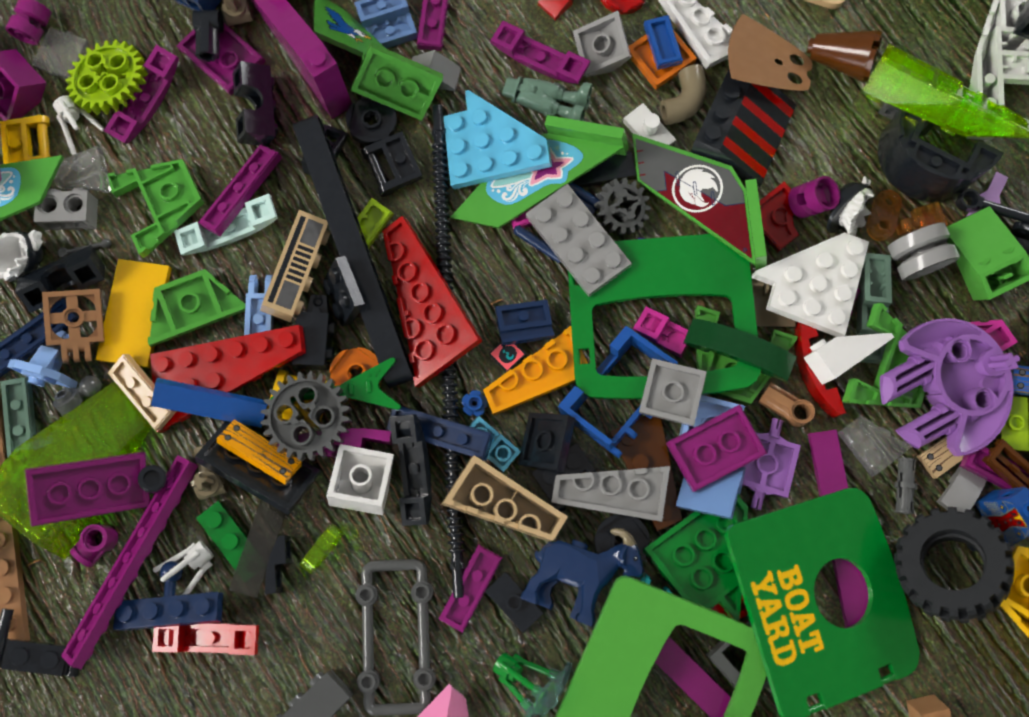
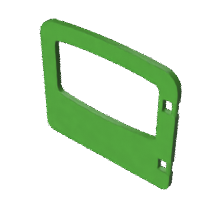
M620 576L613 583L555 717H630L657 656L677 625H685L746 651L740 676L723 717H751L767 677L752 626L630 576Z

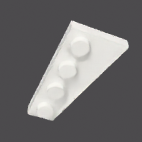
M658 0L705 69L728 59V46L733 29L727 24H721L714 17L715 13L709 7H703L697 0Z

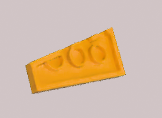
M569 326L558 337L547 342L543 348L525 358L517 367L512 370L510 369L483 389L493 416L576 382L572 327ZM580 350L581 364H588L583 351Z

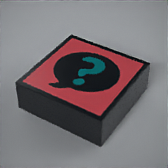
M500 342L489 353V356L505 372H508L526 357V353L517 344L501 346Z

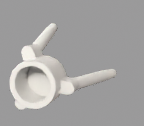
M61 96L54 101L53 107L58 114L56 118L61 124L73 160L77 162L79 158L66 122L70 123L74 130H78L79 127L76 121L81 113L100 131L103 132L105 128L84 109L81 110L69 96Z
M200 540L196 544L193 542L185 550L153 568V572L156 573L160 571L166 562H176L184 557L183 561L161 577V582H165L186 565H189L194 570L200 567L182 595L190 594L203 574L213 565L210 560L214 557V554Z

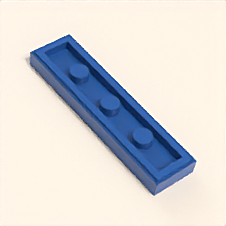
M161 378L156 379L151 406L229 422L236 420L241 424L262 428L261 421L264 420L265 416L261 413V410L267 408V404L262 399Z

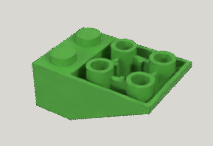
M990 206L946 226L950 233L947 243L955 244L960 255V259L956 263L973 300H990L1029 281V257L1027 252Z

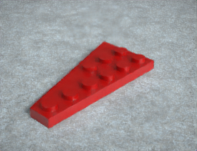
M401 216L382 232L388 260L391 261L392 280L393 285L397 289L398 298L396 299L404 337L408 341L409 361L413 365L415 377H413L414 385L420 388L480 344L482 339L407 218Z
M294 325L150 354L152 382L155 384L156 379L161 378L235 393L245 384L262 378V375L270 370L280 368L305 354L303 326ZM177 411L163 429L156 430V432L164 433L170 429V426L179 421L187 420L192 414Z

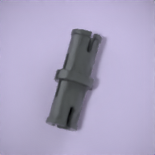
M898 458L897 482H894V488L897 489L895 513L914 514V495L918 485L915 483L917 460L914 458Z

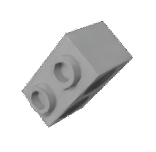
M73 188L72 191L49 189L43 202L35 206L34 223L44 230L97 229L98 199L83 188ZM82 205V208L76 211L78 206ZM56 206V209L51 212V209Z

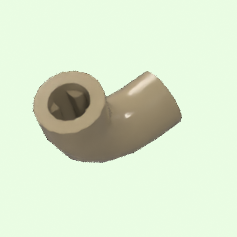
M694 64L680 70L678 77L682 88L679 96L660 102L661 118L666 126L677 124L693 117L703 106L707 94V85L702 65Z

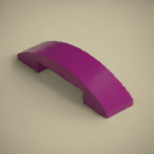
M505 21L501 22L490 40L491 44L526 67L548 77L568 83L579 84L591 64L590 60L568 51L566 54H563L525 36L523 29Z
M158 45L154 47L143 65L147 69L148 75L143 77L146 84L139 85L142 92H135L133 95L136 100L129 99L128 106L124 107L122 112L119 110L118 112L115 111L104 129L106 133L128 144L141 132L159 108L171 85L179 61L176 55Z

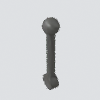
M105 238L99 243L90 245L93 249L100 247L110 248L112 242L110 239ZM90 245L72 249L62 247L58 250L57 254L63 258Z

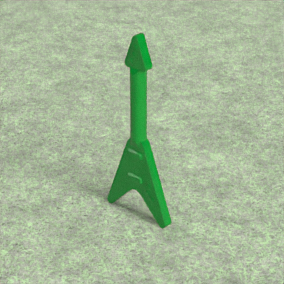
M390 358L338 385L343 389L339 396H347L351 399L400 410L402 406L379 387L380 381L396 363V359ZM308 391L304 395L303 400H313L315 397L314 391ZM295 397L291 399V402L293 404L297 402Z

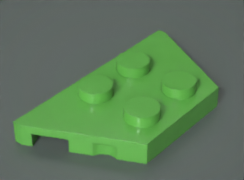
M206 269L155 287L153 292L154 307L151 310L150 317L152 324L148 344L153 347L245 311V303Z

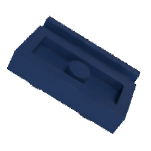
M548 300L495 307L501 346L554 338Z

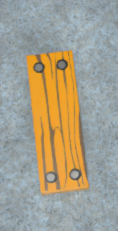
M233 420L217 437L219 445L284 485L302 466V461H299L297 457L294 456L293 459L287 458V451L283 454L278 453L277 445L271 446L269 440L236 420Z

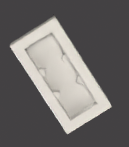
M644 103L623 119V123L633 134L670 146L676 142L675 137L660 122L659 116L652 113Z

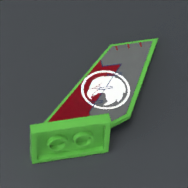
M632 133L637 181L640 185L755 266V271L767 266V254L756 179L745 180V189L730 165Z

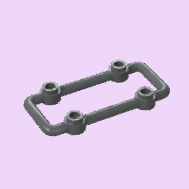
M420 559L370 561L362 568V585L358 587L355 594L357 602L362 605L363 672L357 678V687L363 692L364 708L370 715L420 714L431 703V688L437 679L435 671L430 667L428 602L434 595V588L428 582L427 567ZM416 570L417 583L411 589V596L417 602L419 669L414 674L413 682L416 688L420 690V702L375 704V690L380 686L381 678L379 673L374 670L373 604L379 598V591L373 585L372 573Z

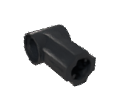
M194 10L192 22L196 33L195 55L198 59L206 62H215L220 54V33L224 31L221 10Z

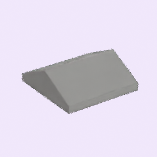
M615 11L573 31L579 56L591 61L584 74L585 77L613 72L631 58L619 11Z

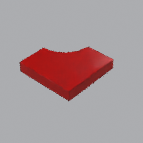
M785 181L759 201L764 238L777 253L799 236L794 227V213L791 211L788 203L791 188Z

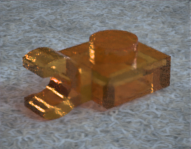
M939 202L913 209L910 212L912 217L901 220L900 224L894 227L897 234L902 235L914 229L918 230L932 224L943 222L948 226Z

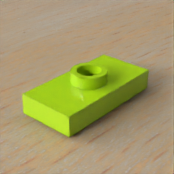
M373 198L370 199L357 217L368 248L371 247L394 215L393 212Z
M1013 396L1009 417L1001 433L997 435V440L1003 439L1017 452L1029 451L1028 397Z

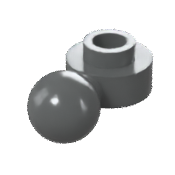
M86 376L80 381L79 388H64L60 390L54 397L53 406L62 415L71 413L80 406L85 396L94 397L98 395L102 389V383L95 376Z

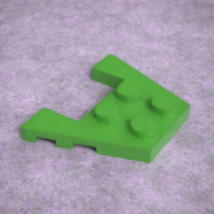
M183 159L153 164L148 169L137 171L136 168L126 170V173L116 175L113 172L105 175L111 192L116 197L137 187L141 189L155 221L154 224L131 235L138 254L142 258L148 256L204 204V200Z
M873 304L866 326L881 334L892 333L894 338L886 344L873 386L857 378L849 379L842 402L921 408L925 396L921 385L885 405L881 402L880 376L906 362L909 356L900 351L898 341L907 333L902 328L903 324L886 312L888 308L884 304Z
M696 306L695 319L714 323L718 322L720 312L703 306ZM774 329L769 342L789 351L798 336ZM696 349L697 369L713 371L733 367L737 364V360L713 351L707 353ZM760 373L757 381L746 389L715 393V395L750 405L767 383L770 376Z

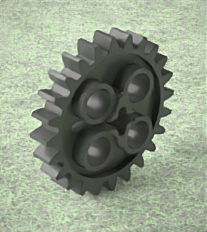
M312 371L308 373L307 378H305L303 373L298 372L297 380L287 375L288 384L285 385L278 381L280 390L277 392L270 389V393L274 396L273 399H264V402L269 405V409L261 410V413L268 416V419L261 421V424L268 426L269 429L263 434L267 437L273 436L269 444L271 446L279 444L277 452L280 454L287 450V458L293 459L297 453V459L304 461L307 454L309 460L315 461L317 452L321 457L325 458L326 448L335 452L336 449L333 443L335 441L339 443L344 442L339 436L340 433H349L343 427L344 423L352 422L350 418L345 416L346 413L352 411V408L343 406L349 398L347 396H339L343 389L340 386L333 389L335 381L329 379L325 383L326 376L320 374L316 379ZM308 391H314L315 397L312 402L305 404L303 400L304 395ZM293 397L296 398L302 409L309 412V418L322 431L321 435L316 433L310 423L303 420L305 418L304 415L291 402ZM292 408V417L287 421H283L282 413L284 410ZM330 411L332 415L330 422L322 425L320 423L321 415L324 412ZM303 429H308L309 438L307 441L300 443L298 439L299 433Z

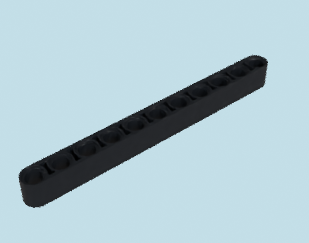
M318 114L293 123L296 137L340 257L346 256L365 305L360 313L378 363L380 364L390 358L396 359V363L384 376L386 384L389 388H393L413 380L415 375L323 123Z

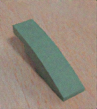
M866 253L859 281L861 292L858 295L856 335L881 334L866 326L873 304L882 303L887 308L892 304L891 255ZM886 344L860 362L880 364Z

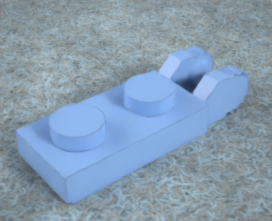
M257 275L249 276L245 304L244 335L273 330L274 316L260 311L273 275H266L264 293H258L259 280Z

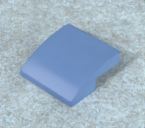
M360 0L354 2L362 27L373 35L386 49L418 39L406 0Z
M741 467L695 492H692L686 479L683 478L676 506L680 509L732 520L737 497L741 493L746 468Z

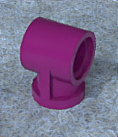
M88 525L81 532L80 540L70 550V554L81 564L92 568L105 552L111 551L118 543V533L110 525ZM99 532H101L103 535V540L101 544L98 545L96 543V536Z

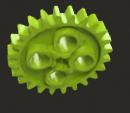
M116 39L112 45L108 40H105L102 47L95 43L94 50L86 48L87 54L85 56L79 54L78 56L81 60L79 62H72L75 69L67 71L71 76L65 79L69 84L66 87V90L70 93L68 96L81 110L84 109L87 113L93 111L96 115H99L101 110L107 115L110 112V108L118 112L120 104L125 107L128 106L126 100L131 99L135 101L136 98L133 94L135 92H142L139 85L146 84L143 77L148 75L143 66L145 64L144 57L133 45L129 46L126 41L120 44Z

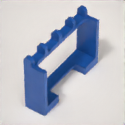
M625 326L609 345L610 354L596 371L600 375L607 376L631 346H634L651 359L678 364V362L631 328ZM574 386L558 405L560 414L575 417L574 425L615 457L620 458L622 452L616 448L618 443L625 435L632 439L638 436L631 428L642 416L639 413L640 406L618 433L610 439L575 413L588 397L584 395L581 389ZM645 415V416L648 417L649 419H652V417H653V416Z

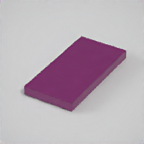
M145 452L24 469L31 526L148 507L150 493L142 490L138 484V475L147 466Z

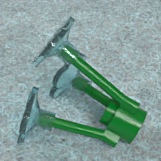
M504 652L495 662L493 672L500 676L498 680L506 685L519 700L520 707L526 712L525 717H536L538 714L545 716L550 709L556 706L558 695H562L569 679L572 663L567 662L565 668L559 671L554 668L547 669L525 660L518 654H514L512 657L507 652ZM520 665L548 676V679L553 681L548 682L544 688L540 685L535 686L521 675L523 668ZM518 680L531 690V694L536 700L533 704L528 697L525 698L512 682Z

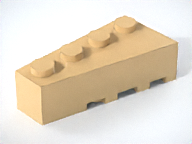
M475 455L471 457L441 503L443 506L545 541H554L568 516Z

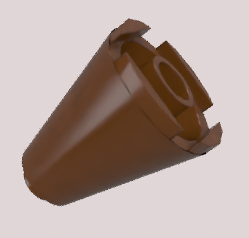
M883 31L817 33L815 38H810L807 53L811 54V60L863 83H869L872 75L870 72L875 65Z

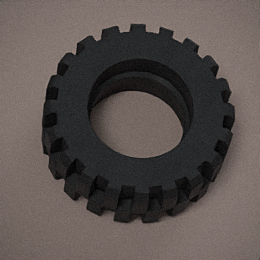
M948 507V511L940 512L939 508L931 509L930 515L924 517L921 513L914 518L915 523L913 525H906L903 529L904 535L898 537L896 543L897 552L894 553V562L901 587L916 607L919 606L925 614L931 617L935 615L940 617L941 621L949 623L951 620H959L960 623H969V620L974 618L981 620L986 618L987 613L995 612L1000 608L1002 601L1006 600L1010 594L1015 566L1010 543L1005 541L1004 533L999 527L994 528L991 525V520L985 516L981 518L975 516V511L965 509V513L958 512L957 507ZM945 541L966 543L975 548L982 558V576L975 585L963 590H949L939 587L931 581L925 571L924 562L928 551L935 545Z

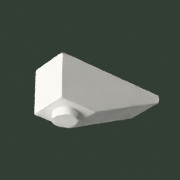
M892 333L835 337L828 342L823 338L809 347L812 352L805 356L804 359L823 385L839 377L889 342L894 336Z

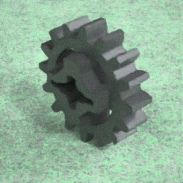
M623 178L620 181L613 179L610 184L607 183L602 186V191L596 194L600 201L596 202L594 207L600 209V212L595 216L596 218H603L601 222L602 227L607 224L609 225V233L617 229L618 236L626 232L630 235L635 232V229H641L644 226L642 222L649 219L645 212L651 210V207L645 205V202L650 198L649 196H642L641 193L644 191V187L635 188L637 181L634 180L628 184L627 178ZM619 205H620V206H622V205H624V206L629 205L627 208H618V209H616V207L619 206Z

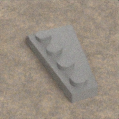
M670 466L556 475L551 503L662 522Z

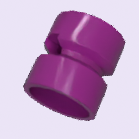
M18 0L14 7L16 15L10 16L5 30L16 39L36 46L39 44L44 33L41 27L47 26L52 12L36 0Z
M822 176L793 187L788 196V203L794 215L805 219L836 208L840 201V190L832 178Z

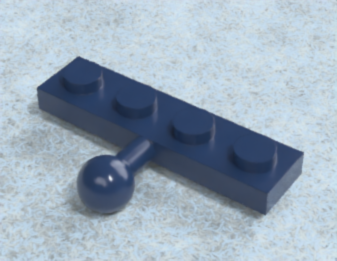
M175 561L166 562L160 569V577L164 576L179 563ZM182 568L165 581L164 597L124 600L115 610L113 630L127 631L222 622L223 593L208 592L175 596L176 582L183 575Z

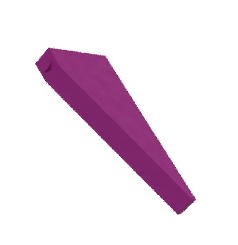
M250 0L331 119L347 111L352 102L336 61L287 0Z

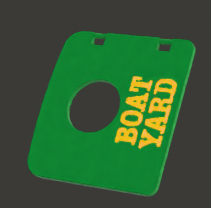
M857 488L842 489L727 527L725 540L780 717H809L813 713L823 709L826 710L858 697L891 681L904 678L915 671L919 663L920 652L906 597L898 579L896 566L881 524L869 497L862 490ZM834 559H843L855 565L862 573L868 588V604L863 617L856 624L847 628H839L829 623L820 613L815 601L814 586L816 577L820 569ZM888 665L890 674L881 677L878 669ZM817 693L819 703L809 707L806 697Z

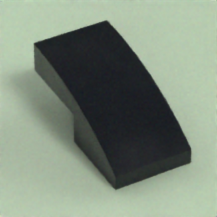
M278 536L272 548L266 570L265 594L283 592L281 565L292 564L291 536Z

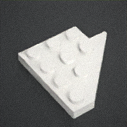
M844 232L756 270L751 278L772 286L766 310L836 337L845 336L869 241Z

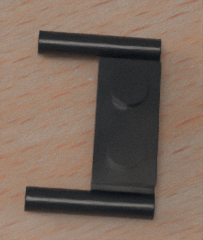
M2 608L0 615L1 669L78 677L79 669L71 667L61 657L67 645L9 639L8 634L14 609ZM79 618L77 627L83 618Z

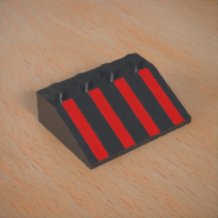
M728 70L690 152L730 165L740 179H756L757 186L760 187L796 104L778 88L731 79L730 70Z

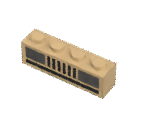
M302 210L298 211L262 302L261 312L291 322L293 315L298 316L304 304L303 301L299 300L302 291L308 293L313 280L308 275L311 268L317 269L322 254L317 253L320 244L326 246L331 231L326 230L328 226L327 220Z

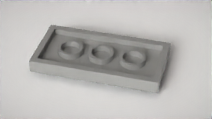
M568 183L526 213V218L588 297L631 267L632 263Z

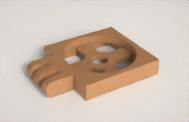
M85 289L42 292L46 346H61L63 364L69 363V352H73L74 363L81 362L80 352L82 351L85 352V361H92L91 343L105 342L101 290ZM78 296L89 299L95 305L96 310L82 311L79 308ZM66 297L67 308L61 313H50L55 303ZM75 312L79 315V320L77 322H70L68 315ZM97 321V327L94 332L88 337H81L80 326L84 322ZM51 324H65L68 326L69 338L63 339L56 335L51 328Z

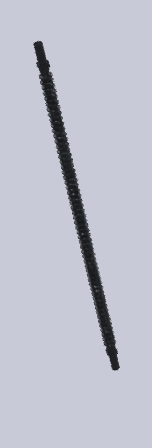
M434 105L432 129L434 143L431 147L434 149L432 155L435 156L432 159V162L435 163L432 168L436 170L433 172V176L436 177L433 180V183L436 184L433 187L436 191L433 195L437 198L434 201V204L437 205L434 208V211L437 212L434 217L438 220L435 222V226L438 227L435 229V232L438 234L435 239L439 241L436 243V247L439 248L436 251V254L439 255L436 258V261L439 262L436 267L440 270L441 275L452 291L454 288L450 284L453 282V279L450 276L453 275V272L450 269L453 266L449 264L452 261V257L449 256L452 251L449 247L452 245L448 242L451 239V236L448 235L451 232V229L448 228L451 223L447 220L450 218V214L447 213L450 210L447 206L450 201L446 199L449 197V193L446 192L449 189V186L446 185L449 180L445 178L448 176V172L445 171L448 168V165L445 164L448 161L445 157L447 151L444 150L447 148L446 143H444L446 132L443 127V106ZM455 361L442 371L444 376L441 379L444 380V384L441 386L445 388V391L442 392V395L445 396V399L442 400L445 403V407L442 409L446 411L443 418L459 423L456 421V418L459 417V414H456V410L459 407L455 404L459 400L455 398V395L458 394V391H455V387L458 384L454 382L457 379V376L454 375V372L457 371L454 368V365L457 364ZM447 449V453L444 456L448 458L445 461V465H448V469H445L448 477L445 480L449 484L445 487L450 491L459 477V472L462 471L458 468V465L461 464L458 457L461 454ZM449 508L446 510L450 513V516L447 517V520H450V525H447V528H450L451 532L447 535L451 537V541H448L451 549L448 552L451 553L450 570H452L454 598H462L464 595L462 577L463 569H465V563L462 558V552L465 549L462 548V544L465 541L461 539V536L464 535V532H461V528L464 527L461 524V520L464 517L460 515L461 511Z

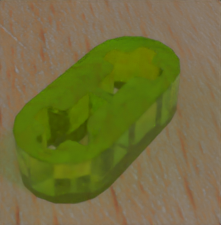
M331 524L302 559L300 566L309 574L314 573L342 538L344 532L336 525Z

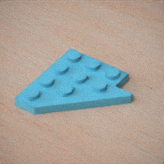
M469 90L465 91L467 110L443 116L450 186L453 189L552 167L550 146L545 137Z

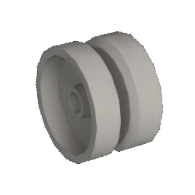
M940 222L923 227L895 240L887 246L893 260H905L897 267L902 282L928 275L960 259L955 244H943L950 237L945 223Z

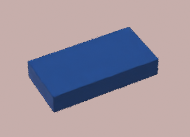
M669 15L644 21L643 26L657 70L682 64L683 58Z

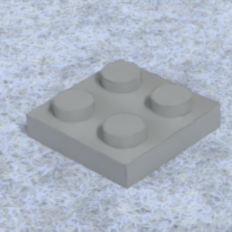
M652 358L639 413L694 426L707 371Z

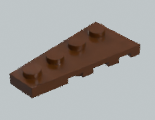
M643 416L631 428L638 436L632 439L625 435L616 448L622 452L621 458L627 470L670 466L662 522L651 520L655 530L659 531L682 520L680 508L676 506L678 497L661 418L652 417V419ZM623 426L610 431L611 437L613 438Z

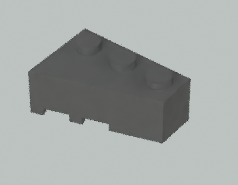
M333 670L325 674L320 671L308 683L311 688L304 695L299 692L288 703L290 708L283 715L279 713L275 717H333L354 693Z

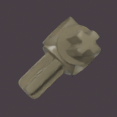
M223 0L222 10L229 27L253 21L248 0Z
M204 445L196 447L194 449V455H196ZM197 463L199 472L194 475L191 486L194 487L196 496L200 501L228 492V482L225 478Z

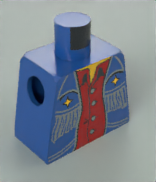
M1018 487L993 490L975 502V506L980 514L991 520V525L994 528H1000L1004 533L1005 541L1009 542L1010 546L1029 537L1028 488Z

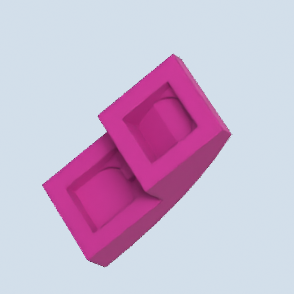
M647 306L645 307L633 330L661 348L682 358L688 345L683 344L688 329L671 322L668 316Z

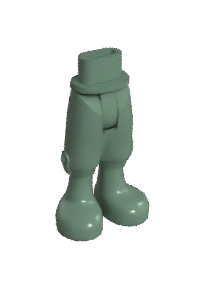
M520 76L518 79L507 77L502 96L512 98L513 103H518L521 106L542 113L546 117L547 115H559L563 118L584 121L585 110L588 109L593 84L584 82L578 91H567L563 85L556 82L552 83ZM563 101L574 105V107L564 106L558 102Z

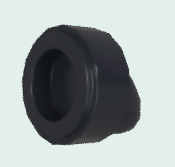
M149 465L140 471L138 484L147 493H158L165 488L167 475L161 467Z

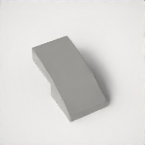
M959 466L948 482L950 484L937 500V503L947 511L948 507H957L958 512L965 513V509L971 510L987 480Z

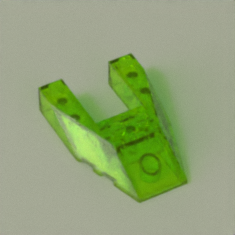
M888 44L863 88V91L867 92L865 96L877 103H880L882 100L941 126V130L953 136L957 133L961 136L1029 138L1028 119L1004 105L1000 106L989 100L987 95L982 92H975L963 86V81L891 44Z

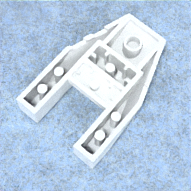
M993 0L973 61L965 112L966 139L992 140L1006 127L1004 84L1029 85V39L1013 34L1021 7L1027 0Z

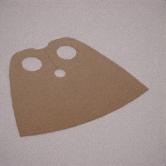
M742 14L736 22L729 40L728 62L731 79L793 91L808 90L811 81L807 76V72L812 70L811 59L800 49L770 29ZM790 55L801 57L804 64L796 65L790 60ZM775 59L781 60L783 65H778ZM789 73L797 74L801 77L802 83L796 84L791 82L787 75Z

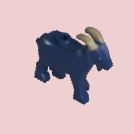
M611 529L610 532L613 535L620 536L624 541L600 554L587 551V544L574 539L571 544L563 541L548 542L541 551H535V558L540 563V567L537 573L530 578L520 598L553 610L554 601L551 593L553 587L559 581L577 587L578 595L570 618L594 628L596 624L594 611L601 590L611 581L619 567L624 569L623 576L641 577L643 575L641 555L635 539L624 529Z

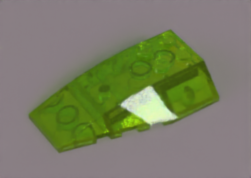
M115 381L18 446L0 465V517L34 544L63 559L69 557L70 550L80 540V534L83 529L88 525L98 524L105 514L32 527L24 469L136 453L146 438L151 425Z

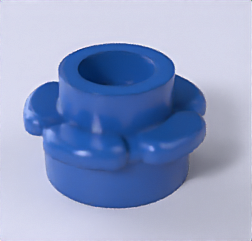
M473 390L462 398L463 411L469 416H481L488 406V401L480 391ZM473 401L477 402L476 406L472 405Z

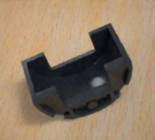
M904 104L883 129L878 142V158L882 171L889 182L903 194L926 202L952 199L968 189L988 172L1004 154V152L979 140L973 146L967 160L964 161L918 138L929 115Z

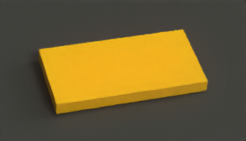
M118 259L104 319L105 342L99 343L95 360L115 364L122 354H130L140 367L151 368L150 354H154L155 346H149L148 337H150L152 324L150 321L151 310L154 307L153 292L155 287L169 282L172 271L170 266Z

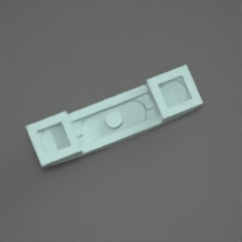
M268 193L246 202V207L242 208L221 236L206 230L198 222L175 230L174 233L180 254L185 256L216 249L246 238L267 227L278 219L271 195Z

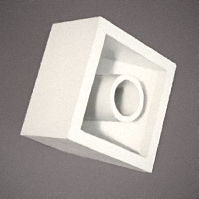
M339 444L326 496L329 506L383 516L389 491L394 454Z

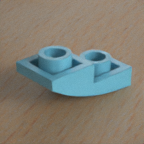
M480 416L476 417L469 425V427L494 434L487 459L504 472L521 451Z

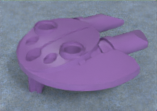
M943 318L931 320L907 332L898 341L900 351L909 357L903 364L880 376L881 402L885 405L921 385L924 392H928L926 397L933 406L931 411L895 430L897 434L916 449L945 434L947 435V448L954 456L968 455L987 446L1001 432L1009 417L1014 392L1011 369L1018 368L1017 362L1020 360V357L1012 353H1003L997 342L983 329L959 319Z

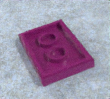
M225 23L224 31L220 33L219 58L215 62H206L196 57V33L194 29L177 45L179 51L230 96L234 93L232 72L240 61L262 65L266 62L262 55Z
M740 405L666 443L692 492L767 454Z

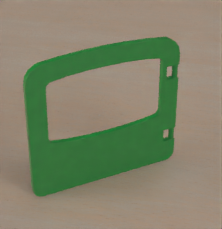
M711 234L614 241L632 263L631 267L590 297L587 296L580 285H575V279L568 271L574 375L577 387L589 398L642 399L648 377H620L598 374L595 364L592 311L596 306L659 297H727L732 305L734 328L758 337L750 262ZM580 350H589V364H581ZM737 361V364L733 367L707 371L701 395L746 389L757 381L761 369Z

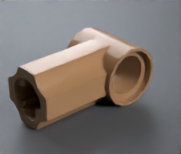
M772 382L769 383L758 401L759 404L786 419L787 423L793 427L805 426L815 415V408L811 402L795 397ZM795 408L804 410L806 413L805 420H800L795 416Z

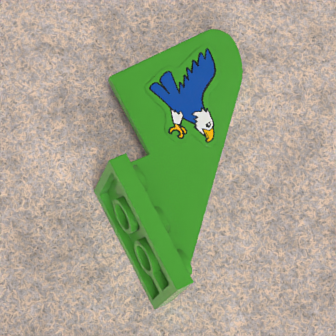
M315 0L313 3L312 31L319 39L361 57L360 67L351 85V91L422 121L443 80V74L386 49L354 17L329 0Z

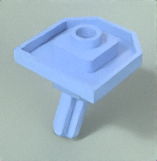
M61 330L56 333V335L63 339L69 338V334ZM41 345L29 362L10 359L7 366L28 377V383L40 387H45V384L48 383L67 388H76L78 384L77 381L59 372L62 366L61 346L47 347Z

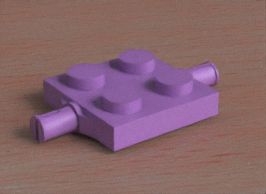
M772 418L769 433L761 434L756 432L767 454L742 466L746 468L742 486L754 492L750 506L752 509L762 510L765 495H775L785 499L789 496L801 445L788 442L780 436L784 422L781 419Z

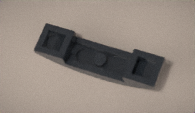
M416 414L391 416L389 419L392 444H398L404 497L399 498L402 526L429 524L431 514L432 485L429 455L423 430Z

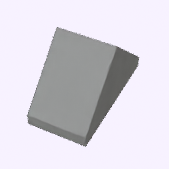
M436 50L412 57L413 61L443 74V80L439 89L456 91L461 72L460 66Z

